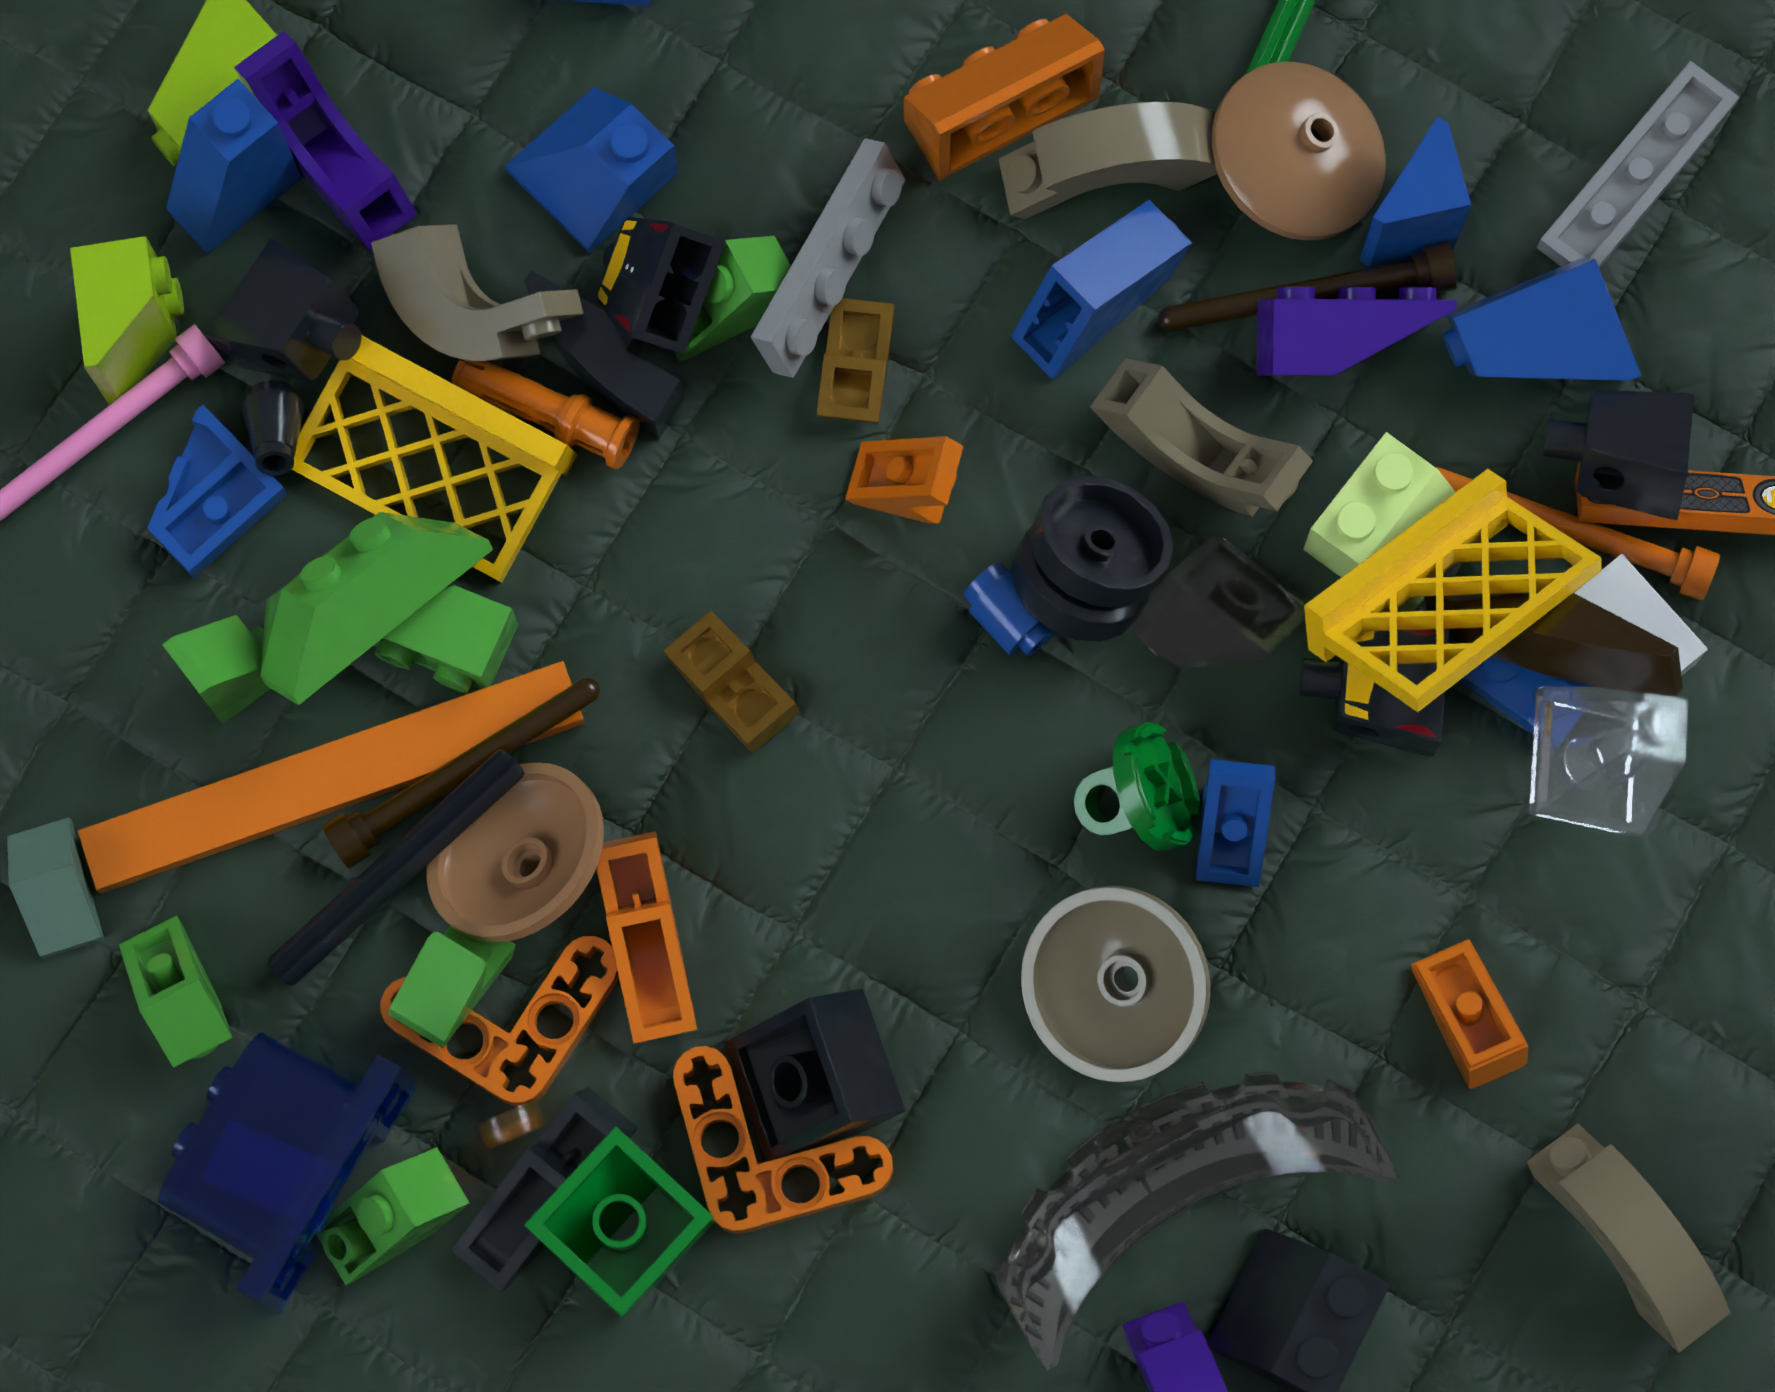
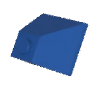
M595 86L504 166L506 172L588 253L592 252L627 217L632 216L679 173L674 145L631 103Z

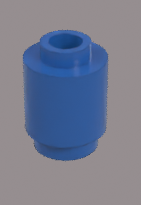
M996 562L984 570L963 593V597L971 604L969 613L1009 656H1013L1021 650L1027 656H1031L1044 646L1055 633L1027 611L1015 590L1012 571H1008L1001 562Z

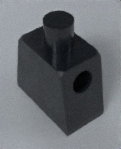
M271 238L205 334L237 366L243 369L306 382L316 379L332 356L340 360H348L353 357L360 347L362 338L359 327L354 324L358 318L359 308L328 277L284 245Z
M1598 390L1590 396L1586 423L1556 419L1548 420L1543 456L1580 461L1577 492L1583 497L1666 519L1678 520L1688 473L1694 394Z

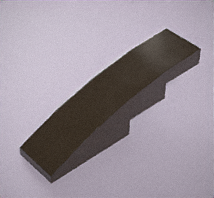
M1575 593L1568 596L1557 609L1553 608L1491 656L1544 675L1606 689L1676 697L1683 689L1679 648ZM1493 594L1490 597V609L1518 608L1529 600V594ZM1483 595L1444 596V610L1483 609ZM1424 596L1426 610L1436 611V596ZM1455 628L1449 631V638L1461 644L1473 643L1483 635V628Z

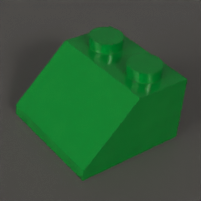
M615 1127L524 1226L625 1321L714 1224V1216L618 1127Z

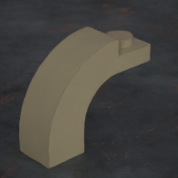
M1140 102L1079 113L1032 131L1034 142L998 158L1010 215L1027 219L1079 194L1111 185L1151 183L1181 191L1218 174L1211 148L1212 124L1216 112L1186 103Z
M457 224L417 226L371 242L381 282L397 314L407 327L423 342L450 357L469 361H487L538 355L540 350L537 339L562 332L560 321L583 314L578 289L537 292L504 304L491 300L479 289L469 272Z
M1125 358L1090 406L1114 433L1151 464L1199 495L1225 508L1250 517L1254 516L1259 507L1278 511L1284 501L1293 495L1297 489L1298 481L1313 462L1299 445L1255 436L1223 421L1197 402L1162 365Z
M1577 1123L1527 1161L1533 1177L1587 1229L1604 1250L1627 1286L1638 1314L1678 1353L1731 1313L1713 1273L1687 1232L1654 1189L1613 1145L1609 1144L1604 1148Z

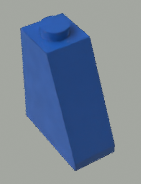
M236 79L189 117L166 206L172 217L206 255L302 179L279 123L239 79Z
M1150 200L1146 201L1050 267L1012 333L1011 338L1054 380L1167 282L1192 242Z
M1580 258L1446 315L1451 330L1442 333L1448 353L1456 368L1466 364L1468 372L1477 377L1630 381L1642 376L1594 258Z

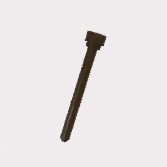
M1448 241L1423 245L1420 253L1411 254L1410 261L1168 306L1160 311L1158 322L1164 330L1175 331L1257 315L1258 301L1277 299V287H1315V299H1338V288L1375 287L1376 292L1415 285L1416 288H1436V294L1457 289L1454 257Z
M591 678L579 680L366 814L362 815L358 810L350 816L345 812L322 825L325 835L348 869L352 868L371 856L369 849L379 843L377 836L456 788L497 750L503 749L511 754L596 701L600 695L599 684Z

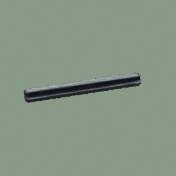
M503 749L497 750L272 954L269 957L268 964L273 973L285 984L290 986L297 984L523 778L525 772L516 759Z

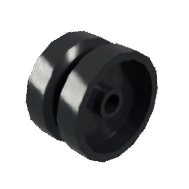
M1076 477L1060 482L1045 497L1035 515L1033 525L1026 531L1011 566L1015 590L1027 611L1050 630L1074 640L1102 642L1123 635L1137 621L1149 601L1150 593L1159 585L1169 568L1174 546L1169 525L1156 506L1134 488L1105 477Z

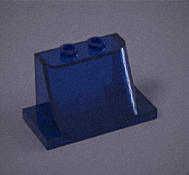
M260 1032L250 1041L233 1068L226 1065L217 1074L207 1093L206 1098L212 1103L198 1125L194 1122L189 1123L177 1139L172 1150V1156L177 1160L162 1184L158 1195V1203L253 1258L254 1260L236 1289L257 1302L281 1313L315 1255L305 1250L373 1136L383 1142L385 1141L417 1085L401 1067L380 1055L376 1056L361 1083L357 1084L269 1035Z

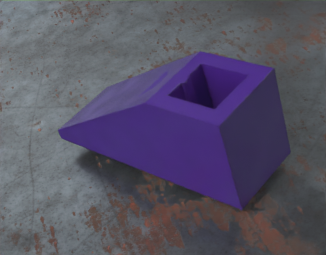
M1277 287V299L1258 301L1257 376L1336 375L1457 309V300H1436V288L1423 287L1398 288V300L1376 299L1375 287L1338 288V299H1315V287Z

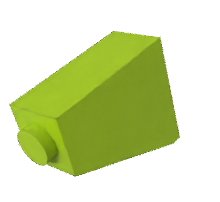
M206 0L148 108V112L158 132L151 136V139L173 166H176L178 163L189 117L236 79L242 82L234 67L277 36L246 0Z

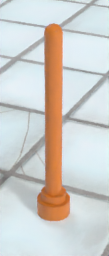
M1435 467L1455 492L1473 480L1443 468ZM1507 492L1508 498L1581 545L1616 558L1623 554L1630 563L1669 576L1668 583L1680 587L1679 594L1701 602L1705 599L1721 554L1696 546L1694 551L1682 547L1678 553L1597 523L1578 522L1577 516Z

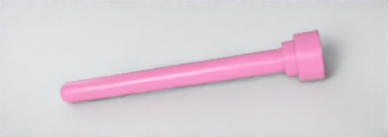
M193 324L175 338L178 345L169 351L172 356L169 360L1 488L0 521L185 378L189 377L193 381L201 374L207 378L222 367L225 361L198 327Z

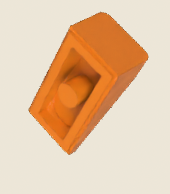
M1470 939L1411 964L1413 974L1469 1089L1477 1088L1509 1074L1528 1063L1529 1046Z

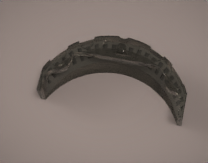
M1275 1072L1246 1073L1242 1084L1208 1090L1204 1082L1197 1083L1141 1105L1135 1113L1111 1122L1070 1153L1066 1159L1071 1167L1048 1191L1037 1188L1022 1209L1021 1214L1026 1222L1012 1247L1008 1261L1000 1259L996 1282L1017 1324L1044 1371L1047 1372L1058 1365L1064 1339L1080 1305L1099 1278L1137 1240L1181 1210L1229 1188L1278 1175L1303 1172H1336L1368 1177L1384 1183L1391 1182L1398 1178L1399 1175L1374 1123L1351 1089L1346 1085L1326 1079L1325 1086L1281 1081Z

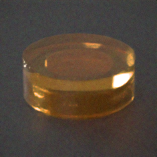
M534 1100L477 1125V1129L485 1147L492 1149L541 1128L546 1120L538 1101Z

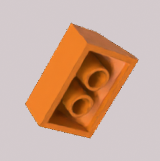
M1067 14L1051 22L1047 19L1037 20L1023 28L1016 36V40L996 50L992 46L982 48L970 55L964 61L961 68L943 77L940 74H933L917 82L909 90V94L904 96V122L940 181L1031 134L1033 130L1052 123L1099 99L1105 48L1097 37Z

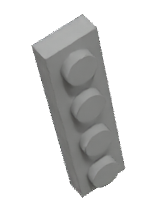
M1690 61L1539 241L1537 249L1559 266H1564L1583 257H1590L1596 259L1600 269L1732 111L1740 97Z
M864 138L750 337L771 371L775 374L794 378L805 357L814 349L817 336L833 307L841 301L846 284L859 261L870 250L874 235L888 210L897 202L901 194L905 178L884 142Z

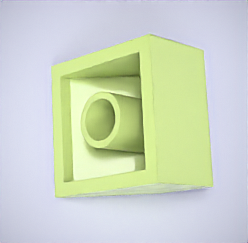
M1386 432L1311 527L1303 550L1334 573L1343 577L1456 492L1437 468ZM1424 596L1412 597L1398 608V612L1415 611L1424 600Z

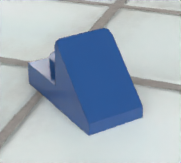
M1210 759L1207 785L1203 788L1195 880L1259 887L1275 784V766Z

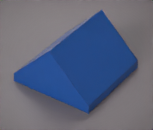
M1437 116L1375 213L1359 262L1364 265L1374 267L1410 259L1411 254L1421 252L1423 245L1444 241L1449 242L1451 250L1455 248L1471 202L1449 123Z

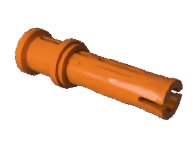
M459 360L452 376V384L490 402V404L554 432L555 439L563 442L570 448L577 445L606 458V465L616 470L627 460L639 433L640 420L631 415L620 418L594 406L593 399L581 393L580 395L573 394L571 397H568L488 361Z

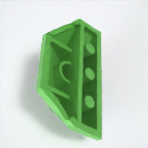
M379 512L372 518L362 521L352 529L348 536L321 557L309 562L297 576L266 599L260 672L263 682L267 687L300 705L490 553L493 548L489 540L456 523Z

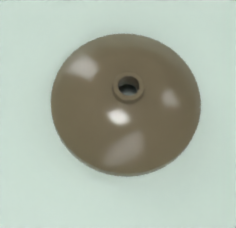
M1100 886L1071 895L1055 905L1041 919L1025 949L1021 971V987L1030 1022L1041 1041L1051 1053L1071 1069L1083 1075L1109 1082H1131L1153 1076L1177 1062L1191 1048L1202 1030L1210 1002V976L1205 954L1195 933L1180 914L1168 904L1147 892L1124 886ZM1125 966H1129L1136 971L1138 975L1136 987H1131L1125 982L1123 978Z

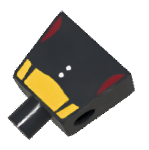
M627 217L621 224L616 241L612 242L604 252L603 263L605 271L597 290V302L628 336L685 354L726 241L670 221Z
M1436 629L1398 630V646L1436 644ZM1444 629V644H1449L1450 629ZM1367 631L1354 642L1361 647L1390 646V631ZM1338 657V661L1329 660L1328 662L1322 659H1302L1299 696L1335 699L1333 730L1420 755L1434 756L1442 742L1445 692L1422 710L1416 712L1340 657ZM1437 663L1398 664V673L1416 685L1437 670Z

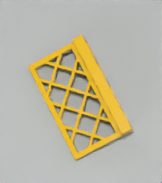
M361 335V344L358 351L348 360H339L301 429L294 457V466L291 470L375 515L379 512L402 515L389 507L404 503L407 516L418 517L414 499L446 490L455 520L453 523L468 529L497 519L501 520L506 542L493 564L482 558L472 567L502 583L561 474L567 475L578 454L563 442ZM353 375L371 385L377 409L345 419L339 397L350 376ZM383 392L400 400V402L386 406ZM414 408L423 412L431 438L398 448L390 416ZM332 411L335 422L324 425ZM380 419L389 451L356 460L348 429ZM437 421L451 427L454 431L440 435ZM336 432L339 433L347 464L320 471L304 462L317 438ZM467 437L477 441L485 467L452 477L443 445ZM434 448L443 480L410 490L401 458ZM490 449L507 457L508 460L494 464ZM392 461L401 493L379 500L366 496L360 470ZM523 466L541 476L528 500L506 506L498 473ZM350 474L354 489L335 478ZM488 477L497 509L464 519L455 487ZM522 512L514 528H512L509 516Z
M1486 469L1304 605L1308 650L1325 662H1328L1337 655L1413 710L1419 712L1602 571L1601 557L1508 498L1506 480L1491 470ZM1508 523L1527 535V541L1489 543V539L1507 527ZM1564 559L1573 566L1564 573L1536 574L1535 560ZM1528 560L1529 574L1489 576V561ZM1459 562H1482V576L1443 577V574ZM1529 593V600L1518 608L1490 609V594ZM1483 595V609L1444 610V596ZM1436 596V611L1398 612V608L1412 597ZM1483 628V635L1473 643L1444 644V629ZM1436 629V644L1398 646V630ZM1367 631H1390V646L1361 647L1354 641ZM1437 663V670L1418 685L1398 673V664Z

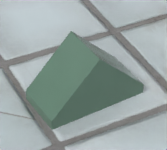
M68 817L7 836L9 886L39 956L44 959L105 940L72 820Z

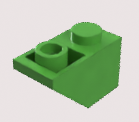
M775 236L724 240L726 241L685 354L674 351L678 361L688 360L758 325L791 267Z
M452 585L443 589L373 646L377 648L375 655L391 665L409 670L414 662L435 671L433 679L442 685L462 693H468L471 686L481 690L492 685L519 624L512 608Z
M436 1147L380 1170L330 1214L321 1234L317 1232L315 1234L320 1240L326 1256L335 1266L344 1284L349 1285L436 1233L468 1206L470 1202Z

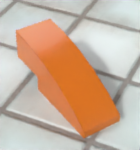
M656 831L603 842L596 870L633 1043L697 1030Z

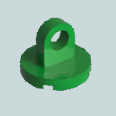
M1143 722L1126 728L1117 736L1113 749V766L1094 772L1083 778L1074 796L1075 813L1080 823L1090 832L1098 835H1111L1134 828L1141 840L1152 849L1169 851L1185 846L1195 837L1197 827L1191 825V816L1199 814L1200 806L1195 776L1183 749L1178 746L1176 741L1167 744L1162 737L1164 732H1166L1165 728L1152 722ZM1103 785L1111 787L1119 797V812L1114 819L1105 817L1097 806V794Z

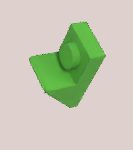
M451 926L444 934L433 931L393 1000L388 1015L441 1048H444L512 959L516 944L511 941H478L459 933Z

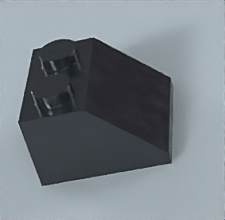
M863 988L809 997L725 1042L765 1162L828 1145L860 1134L906 1112Z
M1264 1228L1207 1344L1209 1349L1290 1392H1338L1391 1284L1329 1251Z

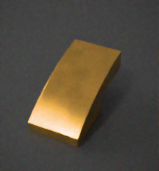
M842 298L833 307L830 314L826 354L824 353L817 417L879 424L895 312L894 304Z
M709 611L663 650L665 656L752 754L800 714L797 704L761 668L755 661L751 651L712 611Z

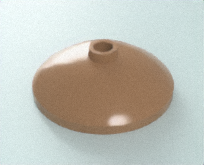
M1277 62L1263 65L1239 79L1224 95L1216 110L1212 124L1211 148L1220 181L1240 210L1265 229L1280 236L1297 240H1321L1334 237L1358 223L1366 216L1378 199L1386 170L1385 148L1380 129L1373 114L1361 97L1348 84L1328 71L1298 62ZM1311 128L1319 133L1323 142L1313 136Z
M549 763L520 764L525 772L523 778L427 864V886L432 903L439 915L459 933L471 939L484 942H506L520 939L554 922L582 894L590 882L600 859L604 839V823L600 805L589 787L569 770Z

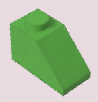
M234 615L173 636L162 644L222 724L271 689L265 685L260 677L264 629L260 624L249 631L240 618Z
M177 915L119 944L139 1011L173 1068L190 1059L204 1057L214 1051L219 1044L233 1038L221 1003Z

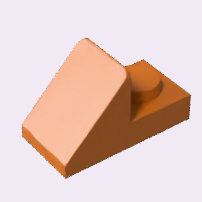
M947 436L863 441L859 448L845 500L866 508L929 524H938L941 521L945 505H948L964 446Z

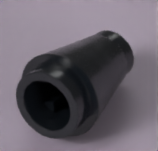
M267 380L254 385L249 390L248 396L242 403L241 410L257 469L266 475L278 476L288 473L294 466V457L305 406L292 385L283 381Z

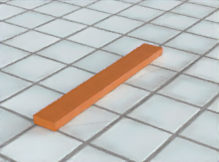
M564 661L80 829L77 832L95 888L100 894L410 786L570 687L572 683ZM581 710L527 744L586 724Z

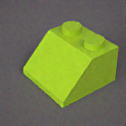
M146 236L70 248L84 368L109 405L145 378L177 337L174 316L184 314L183 296L177 277L171 278L166 256L157 257Z

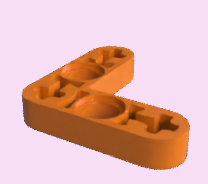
M582 936L573 940L564 949L510 1033L473 1010L470 1012L461 1025L470 1024L478 1027L483 1034V1045L476 1056L464 1060L453 1057L448 1051L447 1044L444 1048H441L433 1042L429 1043L423 1039L422 1035L388 1015L389 1008L406 977L393 981L385 989L380 1000V1012L385 1023L401 1038L504 1103L514 1107H527L538 1102L546 1094L616 986L619 975L613 948L606 940L596 936ZM597 951L603 954L600 962L607 972L601 979L592 975L587 978L579 992L583 997L590 998L591 1000L585 1008H582L570 994L555 990V988L563 980L572 989L581 973L578 966L574 963L580 955L590 959ZM551 1004L564 1005L573 1014L571 1030L559 1039L544 1037L537 1029L539 1013ZM525 1035H529L532 1041L541 1049L555 1053L549 1063H546L540 1054L537 1055L529 1070L536 1080L530 1089L520 1085L514 1092L507 1091L506 1089L510 1081L503 1071L509 1063L515 1067H520L531 1051L527 1046L520 1045V1042Z
M700 1046L693 1047L684 1052L677 1060L673 1071L674 1085L710 1214L714 1216V1222L724 1231L733 1234L752 1232L871 1198L883 1192L889 1185L893 1174L892 1156L887 1146L878 1139L869 1136H857L757 1164L734 1076L726 1057L717 1049ZM705 1061L710 1070H721L722 1076L712 1081L717 1104L730 1098L732 1103L731 1109H712L700 1115L697 1119H693L692 1108H705L698 1086L685 1085V1078L694 1074V1063ZM715 1122L729 1123L739 1133L737 1149L725 1158L712 1157L702 1147L701 1138L703 1132L709 1125ZM858 1150H866L869 1159H881L883 1167L874 1170V1182L862 1185L858 1175L840 1178L838 1181L844 1192L830 1196L829 1174L820 1160L834 1156L835 1170L854 1164L853 1153ZM746 1160L748 1161L750 1171L736 1172L743 1194H755L756 1203L747 1206V1218L736 1221L731 1211L720 1212L719 1203L728 1200V1190L724 1177L721 1176L714 1182H710L708 1172L710 1170H730ZM795 1167H806L813 1170L820 1180L818 1194L806 1203L792 1202L785 1197L782 1191L784 1176Z

